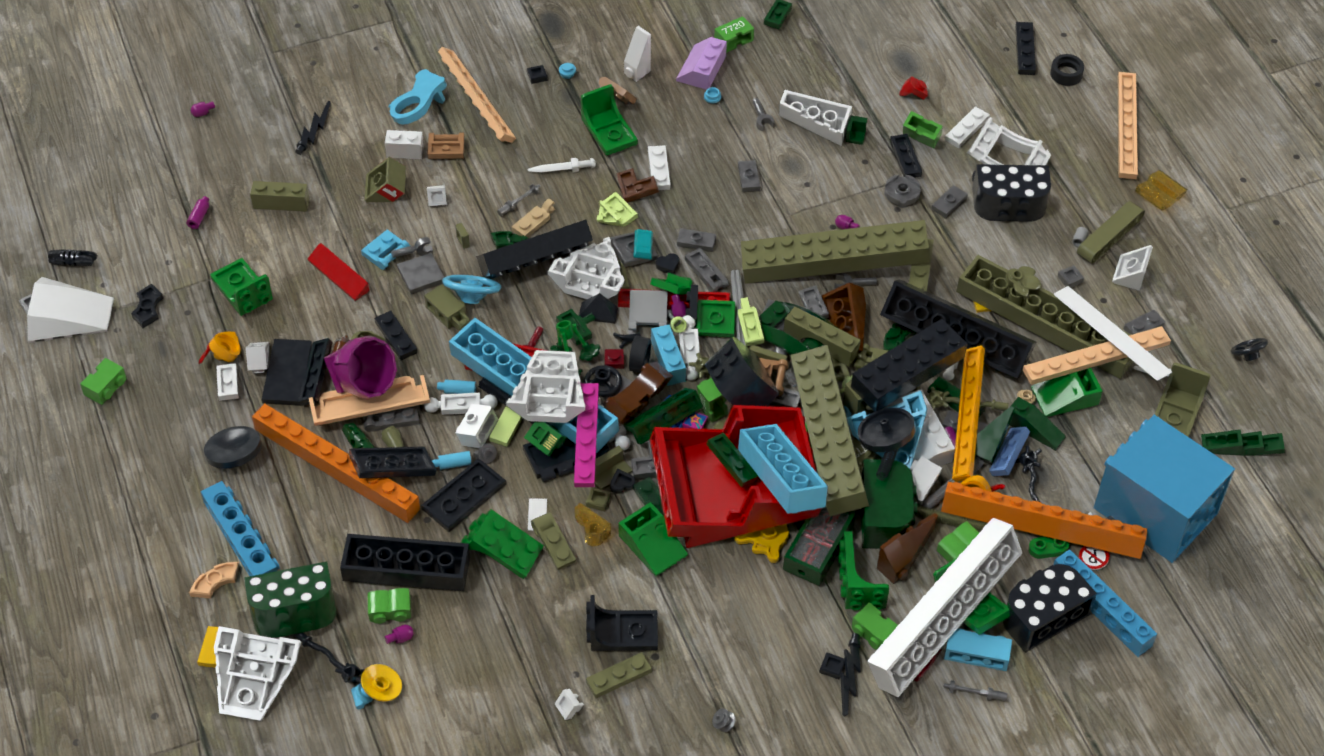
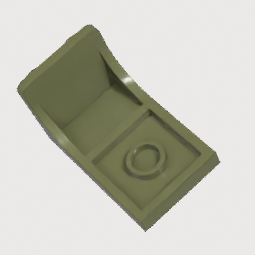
M1173 363L1172 373L1169 374L1154 415L1189 437L1211 375L1184 364Z

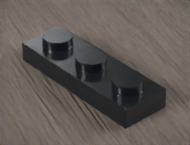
M908 134L890 136V143L903 177L905 175H910L914 178L921 177L922 170Z
M392 311L374 318L376 325L400 361L417 354L416 346Z

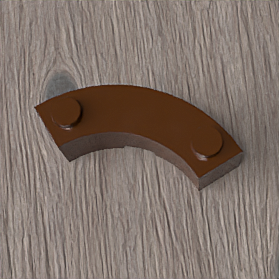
M657 361L646 363L642 367L640 375L628 387L604 401L603 408L618 417L619 426L631 420L629 416H633L636 412L639 414L649 405L648 399L653 398L656 394L658 395L672 379L673 375Z

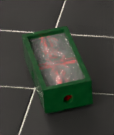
M821 509L818 516L806 519L784 556L783 570L820 586L837 557L838 551H840L839 541L843 539L844 531H851L854 527L856 512L849 511L830 516L828 511Z

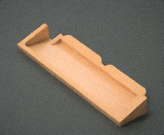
M420 375L421 385L417 386L415 385L414 378L410 376L394 378L393 385L383 395L366 399L356 397L345 391L337 393L334 390L322 393L319 397L320 405L314 406L313 397H311L309 402L314 426L430 403L424 375Z

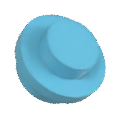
M564 63L559 67V73L563 78L570 79L576 73V67L571 63Z
M715 87L708 88L704 93V99L708 103H717L721 100V93Z

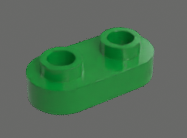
M1050 537L1034 538L1030 541L1028 551L1032 557L1037 559L1058 557L1068 551L1069 542Z

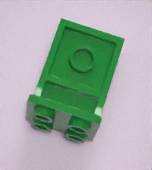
M612 84L581 95V119L606 156L638 144L637 137L617 108Z
M243 258L210 274L211 280L240 316L273 300L269 277L266 274L258 277Z
M492 509L486 514L482 513L477 520L475 519L469 527L470 533L468 536L465 535L460 542L468 543L469 550L485 553L522 579L528 575L544 546Z
M844 531L843 539L839 541L838 563L841 564L839 580H842L840 597L844 598L845 609L857 611L863 609L869 602L878 610L885 609L889 595V585L873 584L860 578L855 570L852 531Z
M956 559L934 572L935 582L941 578ZM989 592L963 623L980 635L1010 616L1008 606Z

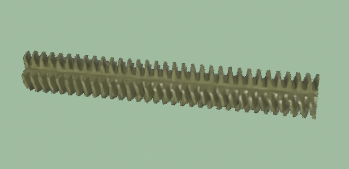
M917 505V515L915 514L916 517H924L925 519L936 513L938 515L937 522L940 523L941 521L943 524L946 522L948 525L951 523V526L959 527L967 521L978 532H981L984 526L987 525V522L984 524L982 521L980 523L977 520L974 522V519L969 521V518L957 517V515L952 516L949 513L947 515L945 512L942 514L940 510L935 512V509L933 510L932 508L930 511V508L926 507L925 509V506L923 508L920 505L919 507Z

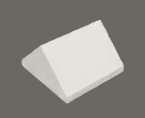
M1149 245L1121 254L1112 282L1140 291L1153 247Z

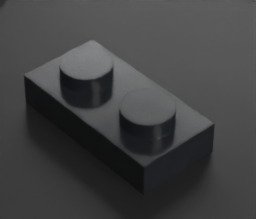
M691 285V291H687L686 303H690V308H686V315L695 319L694 327H696L698 285Z

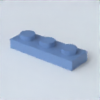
M1027 427L1010 428L989 470L992 476L1010 474L1030 433Z

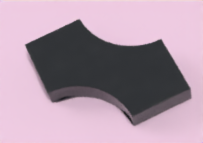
M153 284L136 293L139 298V304L131 315L142 328L159 319L155 309L157 304L163 299V294Z

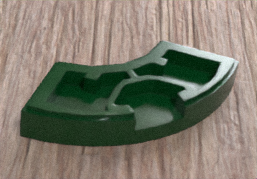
M511 231L490 233L496 249L529 239L524 235L513 234Z
M894 323L885 334L883 350L890 351L903 343L907 338L916 335V331Z

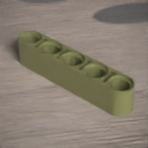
M1128 201L1081 243L1077 254L1093 264L1141 221L1145 210Z

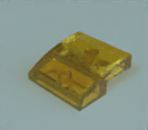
M1161 170L1150 174L1147 181L1137 185L1135 192L1163 211L1179 200L1188 189Z

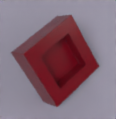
M605 349V365L615 369H624V349Z

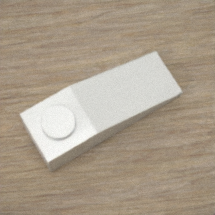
M637 26L624 60V74L636 82L651 71V34L640 26Z

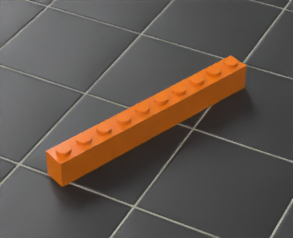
M264 404L252 416L254 428L257 432L406 523H409L419 512L420 504L417 495L387 477L359 478L348 453L267 404Z
M958 482L947 483L941 512L987 523L992 518L1013 525L1016 530L1141 559L1147 535V528H1143L1140 525H1130L1119 520H1109L1098 515L1084 514L1077 510L1071 511L1062 509L1059 506L1042 504L1038 501L1024 500L1018 496L1012 497L1003 495L1000 492H990L979 487L965 486Z

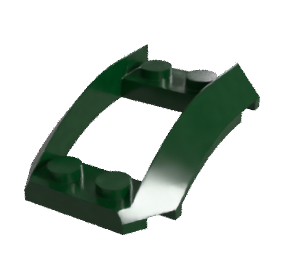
M775 301L759 316L764 341L776 345L790 355L825 346L820 341L809 337L801 343L791 335L776 329L785 320L794 306L836 327L826 318L810 309L781 301Z

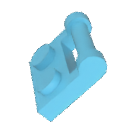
M386 230L361 250V254L384 270L395 259L389 253L390 251L410 245L406 240H401L392 232Z

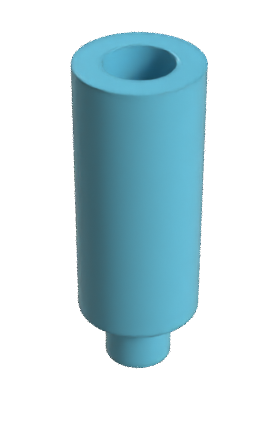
M445 379L444 382L437 383V390H444L446 394L476 393V381Z
M470 451L440 455L438 459L432 460L434 466L440 467V470L472 464Z

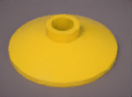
M371 665L361 675L363 690L375 700L382 702L392 701L399 696L402 690V682L399 675L386 665Z

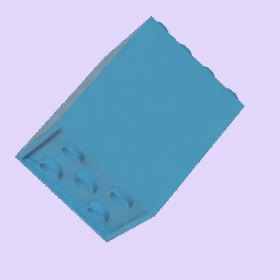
M1153 415L1149 420L1145 419L1137 432H1132L1129 436L1128 442L1126 444L1122 443L1118 447L1114 456L1110 455L1105 461L1104 465L1106 468L1094 509L1105 517L1111 515L1115 520H1119L1122 523L1140 525L1143 528H1147L1145 545L1173 563L1219 513L1235 468L1156 415Z

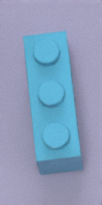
M670 325L651 328V342L658 362L673 375L667 386L686 382V366Z
M958 628L947 640L944 660L1007 671L1012 639H1007L1003 636L986 635L985 633L978 635L976 632Z

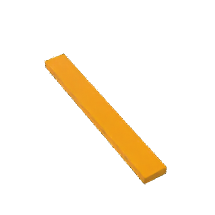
M982 345L966 349L952 473V479L955 482L963 481L973 476L985 354V348Z

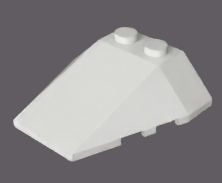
M219 626L214 644L219 713L262 721L297 662L301 641L283 637L276 639L247 634L237 629Z

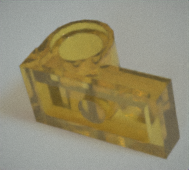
M581 503L575 507L576 521L582 526L585 525V542L594 547L602 544L611 535V523Z

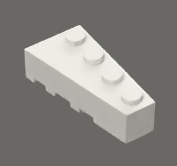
M784 90L780 101L779 116L842 146L850 115L852 114V106Z

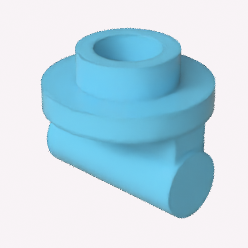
M361 683L351 689L356 709L364 708V705L373 700L363 690Z

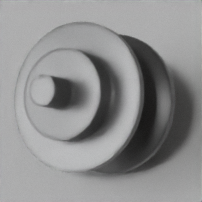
M721 708L714 714L712 723L716 729L728 732L734 727L736 717L734 713Z

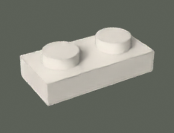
M236 363L217 366L219 401L239 398Z

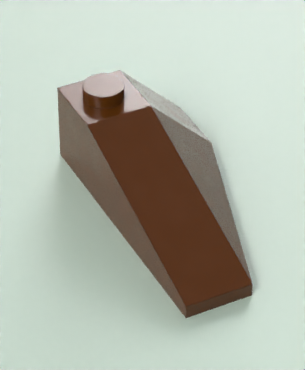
M849 282L821 297L829 313V321L840 330L861 340L858 352L860 353L863 351L865 294L863 287Z
M936 513L921 520L915 529L911 526L907 528L904 535L898 533L880 546L877 570L893 584L899 580H904L908 576L911 567L936 527L938 515Z

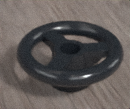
M1256 338L1241 342L1232 347L1231 354L1236 356L1244 355L1246 361L1258 359L1260 357L1259 350L1268 345V340Z
M600 365L593 367L586 373L584 383H599L600 386H605L608 390L599 391V397H606L615 394L620 389L622 377L615 368ZM610 372L616 377L615 386L610 383ZM595 373V378L590 380L591 376Z

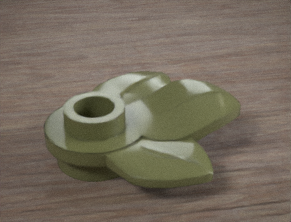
M1021 266L1019 269L1012 268L1006 273L1007 283L1013 286L1015 292L1023 297L1028 296L1029 290H1040L1042 288L1040 280L1034 276L1036 271L1031 267Z

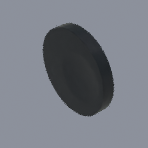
M901 408L877 410L865 417L858 427L860 443L864 448L873 452H890L906 445L916 432L913 416Z
M230 427L214 434L206 442L204 454L207 462L213 467L221 469L235 468L254 459L261 450L262 441L259 433L251 427Z

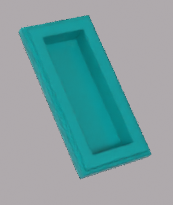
M635 230L634 258L652 260V231Z

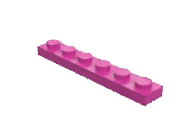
M581 383L585 410L577 415L574 487H595L599 383Z

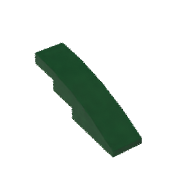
M1241 429L1201 434L1202 446L1213 454L1251 456L1285 453L1282 433L1262 435V431L1242 434Z

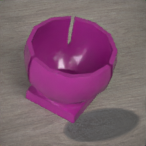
M365 336L349 340L341 349L324 357L337 393L345 391L356 397L366 399L383 395L393 385L397 371L395 354L388 343L376 337Z

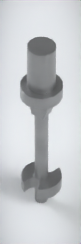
M531 184L528 192L516 200L505 202V205L497 210L498 215L503 216L508 211H513L518 202L531 193H535V195L539 193L541 185L534 186V184Z
M953 680L950 681V684H943V687L949 688V693H953L955 689L987 696L986 700L990 701L991 699L1002 701L1007 699V693L995 691L991 687H988V690H978L957 686Z

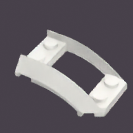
M991 117L984 124L967 152L982 164L1004 165L988 156L997 141L1006 147L1029 154L1030 156L1024 165H1046L1051 156L1048 149L1045 151L1042 146L1043 141H1034L1015 134L1004 126H998L992 122L993 119Z

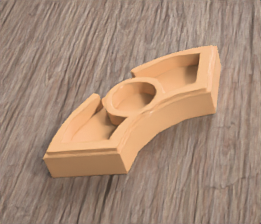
M239 562L221 563L205 574L202 573L192 585L190 597L211 599L213 593L219 587L229 583H236L240 567Z

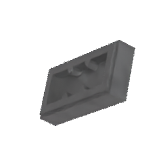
M756 160L738 161L742 192L760 191Z
M953 185L932 204L931 209L946 218L967 199L968 194Z
M680 228L677 246L693 249L701 248L702 250L713 252L716 234Z
M816 285L799 291V296L805 308L820 314L824 318H829V313Z

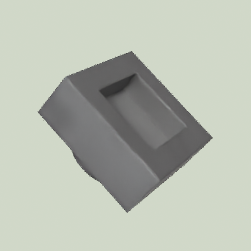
M1074 265L1058 272L1059 279L1066 287L1069 286L1071 288L1084 281V277Z

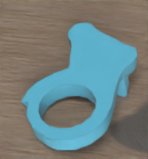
M427 69L419 71L415 75L416 81L413 89L397 97L388 106L394 122L404 125L417 121L426 114L433 99L443 104L445 98L442 91L447 86L445 78L433 74ZM414 103H420L414 110L399 114L405 107Z

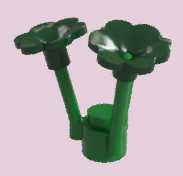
M569 320L557 323L558 342L550 347V351L572 352V348L568 346L567 340L571 339L573 333H575L583 348L579 356L581 361H590L593 357L599 355L600 345H589L588 342H585L577 330L576 324H571ZM578 369V374L581 375L583 369Z

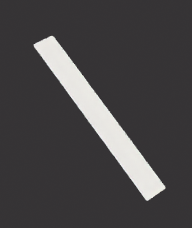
M1069 286L1054 293L1059 300L1155 380H1160L1172 373L1170 369Z

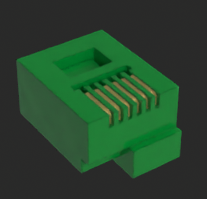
M538 421L534 422L524 436L526 440L548 456L553 453L556 447L561 448L568 438L549 423Z

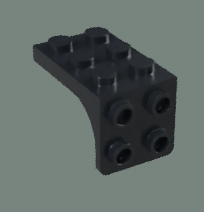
M590 595V601L586 602L587 643H591V651L658 650L657 610H607L596 604L595 595Z

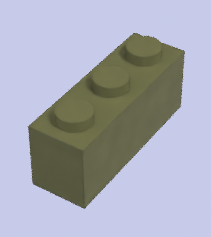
M253 181L250 193L253 209L307 212L310 199L308 186L302 183Z

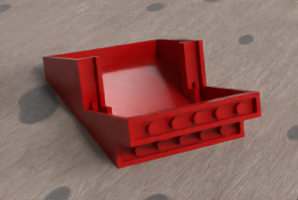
M733 405L723 429L654 427L650 443L668 537H684L686 548H691L818 516L822 508L788 514L760 477H758L757 481L741 488L706 445L708 439L724 433L738 449L740 429L777 424L817 473V466L813 461V449L809 444V433L805 428V417L802 416L801 408Z

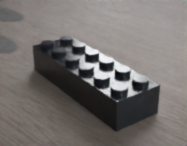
M583 220L476 256L483 277L489 276V279L504 275V270H506V273L521 269L520 265L522 264L523 267L537 264V259H540L542 262L554 258L555 253H557V256L572 252V247H574V250L589 246L588 242L593 241L587 220Z
M941 319L852 373L851 388L874 412L883 409L965 358L967 342Z
M347 533L340 565L342 581L465 591L470 561L469 544Z

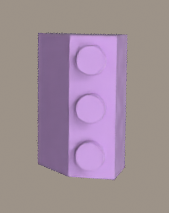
M710 37L695 44L676 81L706 90L710 88L726 57L727 41Z

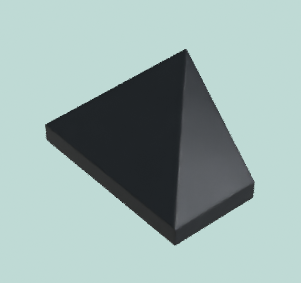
M599 293L581 303L579 316L584 318L592 313L595 317L594 321L615 324L618 306Z

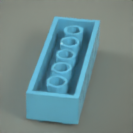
M777 424L740 429L739 452L788 514L816 510L826 506L828 486Z

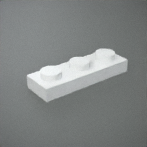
M975 106L945 135V141L960 148L987 122L990 114Z
M648 146L651 176L654 175L658 190H670L666 146Z

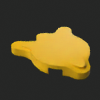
M787 524L735 536L734 540L740 545L752 543V552L754 554H765L771 563H777L780 557L779 551L788 541L789 531Z

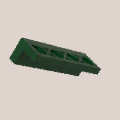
M684 388L623 426L627 431L633 433L637 444H643L650 439L654 427L669 428L701 409L703 404L696 390Z

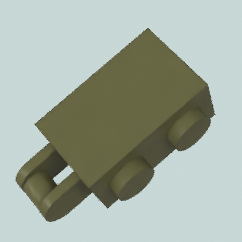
M443 284L424 295L426 308L448 329L454 326L457 330H461L470 322L466 316L465 303L462 300H458L452 290L447 289Z

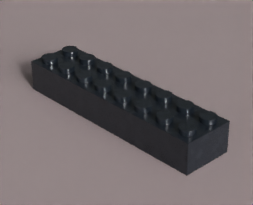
M900 279L894 281L880 313L881 316L918 333L943 319L967 342L966 349L982 345L985 348L984 363L1015 378L1022 376L1023 367L1027 365L1036 345V341Z

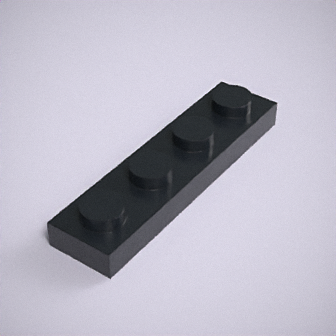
M1016 22L1018 74L1035 75L1033 22Z
M329 338L312 343L298 399L302 406L310 404L309 398L313 397L314 403L319 401L327 368L324 357L330 355L333 343Z

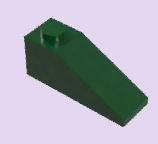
M1017 397L1011 407H1014L1015 413L1010 426L1014 428L1027 427L1030 431L1028 436L1056 451L1066 435L1035 405Z
M1010 406L977 434L975 458L979 457L980 460L991 465L993 464L1015 413L1014 407Z

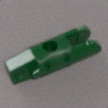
M354 423L344 424L342 431L352 448H375L363 431Z

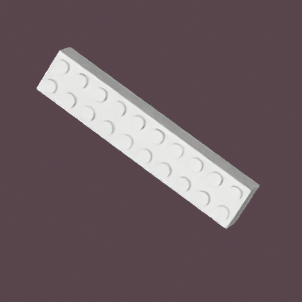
M992 518L891 635L884 640L877 651L871 655L867 662L879 689L899 697L1020 557L1022 550L1013 525Z

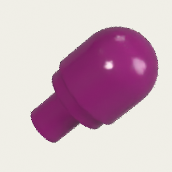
M201 101L192 105L190 111L194 117H202L209 113L208 110L215 108L213 101L209 103Z
M841 214L835 219V224L840 229L860 228V225L854 223V220L849 216Z
M679 294L671 296L674 303L671 305L673 316H686L687 307L684 301H680Z
M404 624L394 628L392 633L384 636L387 644L394 641L397 644L403 643L413 637L414 631L410 625Z

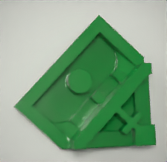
M668 273L667 279L652 277L650 285L675 294H687V291L690 292L692 284L691 278L681 277L672 273Z

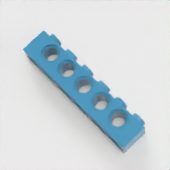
M220 481L200 491L203 503L248 575L254 576L278 571L280 566L275 558L271 559L269 555L271 553L267 544H262L258 530L252 529V522L249 516L242 513V505L238 500L235 501L233 499L234 493L230 486L226 487L223 481Z
M1070 549L1054 560L1053 565L1065 564L1076 569L1095 590L1097 595L1091 612L1137 657L1153 646L1157 633Z

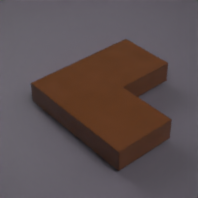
M633 168L616 173L623 199L627 203L659 192L654 175L637 181Z

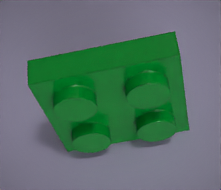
M698 300L696 328L698 329V336L734 337L735 301Z

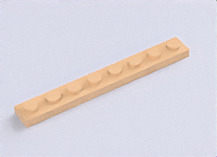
M441 47L438 52L442 57V61L449 66V71L456 76L457 82L465 89L464 92L471 97L472 103L481 111L480 114L488 121V126L496 132V137L502 142L513 143L516 137L454 51Z
M1119 72L1118 175L1119 178L1137 179L1136 73Z
M1162 326L1129 335L1146 351L1168 346L1171 342ZM1108 341L1024 365L1023 372L1032 385L1128 356Z

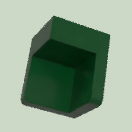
M850 115L846 142L863 145L868 118Z

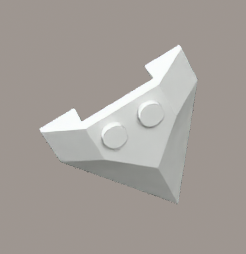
M610 237L603 239V242L597 245L593 243L574 251L567 258L562 259L560 257L554 260L548 270V275L564 293L584 299H589L599 293L609 299L617 295L624 284V277L621 275L620 266L614 249L611 246Z

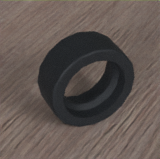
M1061 54L1053 60L1050 75L1056 83L1072 86L1082 80L1085 65L1075 55ZM1067 66L1075 69L1077 72L1064 73L1058 68Z
M635 336L629 356V371L641 373L642 367L649 363L652 343L650 338Z

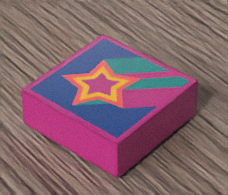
M694 412L685 418L682 424L683 428L703 429L708 421V416Z

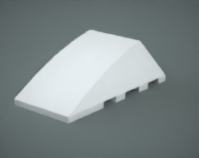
M41 277L34 283L27 314L28 343H33L35 340L40 339L45 341L53 340L54 337L60 336L67 338L72 337L74 334L88 335L107 332L114 298Z
M536 350L527 365L525 374H522L519 385L514 388L511 399L509 398L506 402V406L525 420L538 422L567 423L585 410V403L575 352Z

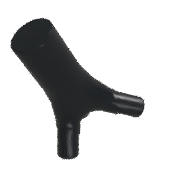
M614 332L613 336L623 340L619 346L622 349L625 344L632 342L635 336L641 337V334L624 335Z

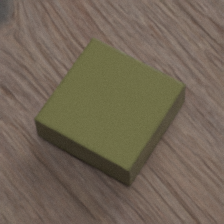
M462 223L456 224V237L462 248L470 247L469 234Z
M592 487L586 500V507L605 512L611 492Z

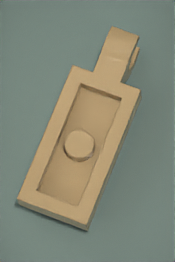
M547 199L542 208L534 207L512 226V231L517 235H524L529 238L550 220V214L555 210L552 206L555 202Z

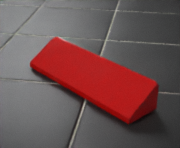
M322 243L318 244L307 260L354 301L369 292L368 282Z

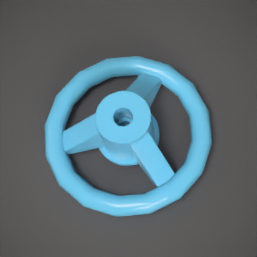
M450 275L442 280L444 286L454 290L464 303L478 304L487 294L497 293L501 290V285L498 282L485 277Z

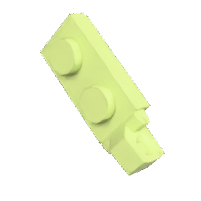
M748 297L741 298V309H738V318L745 346L764 343V336L757 309L754 306L750 307Z

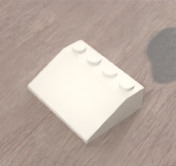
M920 389L905 394L904 396L921 391L927 407L913 462L915 459L919 461L922 456L938 466L951 463L955 447L924 392ZM902 397L895 400L894 402H892L884 408H888L899 403H902Z

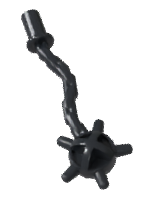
M1026 446V451L1021 454L1020 458L1016 459L1015 463H1021L1023 473H1026L1029 468L1031 481L1028 492L1033 501L1040 502L1034 493L1037 480L1034 466H1041L1038 463V455L1042 450L1038 449L1034 452L1030 450L1029 446Z
M303 632L294 634L304 647L309 646L325 654L336 667L335 672L341 674L345 683L356 681L361 683L360 677L365 669H360L355 664L346 663V666H344L334 658V655L327 648L312 642L311 636H307Z

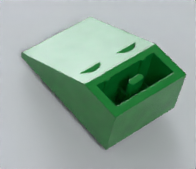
M1091 368L1039 382L1031 386L1036 400L1046 417L1097 406L1100 403L1103 392Z
M651 502L618 523L619 537L655 576H658L688 556L677 537H668L665 518Z

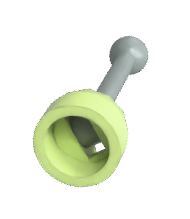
M667 310V317L672 319L670 323L671 328L677 333L683 332L687 326L686 321L682 317H674L672 311Z

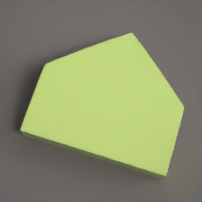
M614 192L604 201L600 200L597 222L624 227L638 218V214L617 192Z

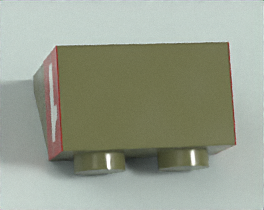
M389 156L366 174L364 201L393 202L402 197L405 192L406 166Z

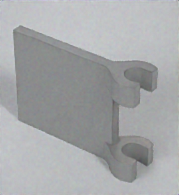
M630 290L629 334H636L637 325H659V327L667 325V291Z

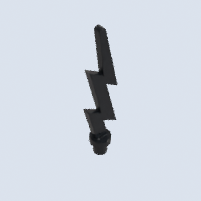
M327 101L320 118L314 112L310 132L304 126L301 140L296 145L295 152L298 155H301L308 148L307 140L314 144L318 125L323 130L330 101Z
M857 633L852 634L851 640L848 643L851 654L847 649L844 650L846 676L843 672L840 673L842 715L844 717L848 715L849 691L854 697L857 696L854 668L858 673L861 672L859 654L861 642L859 641L860 635Z

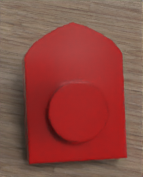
M911 76L901 87L899 95L907 96L912 93L924 100L928 96L927 86L924 81Z

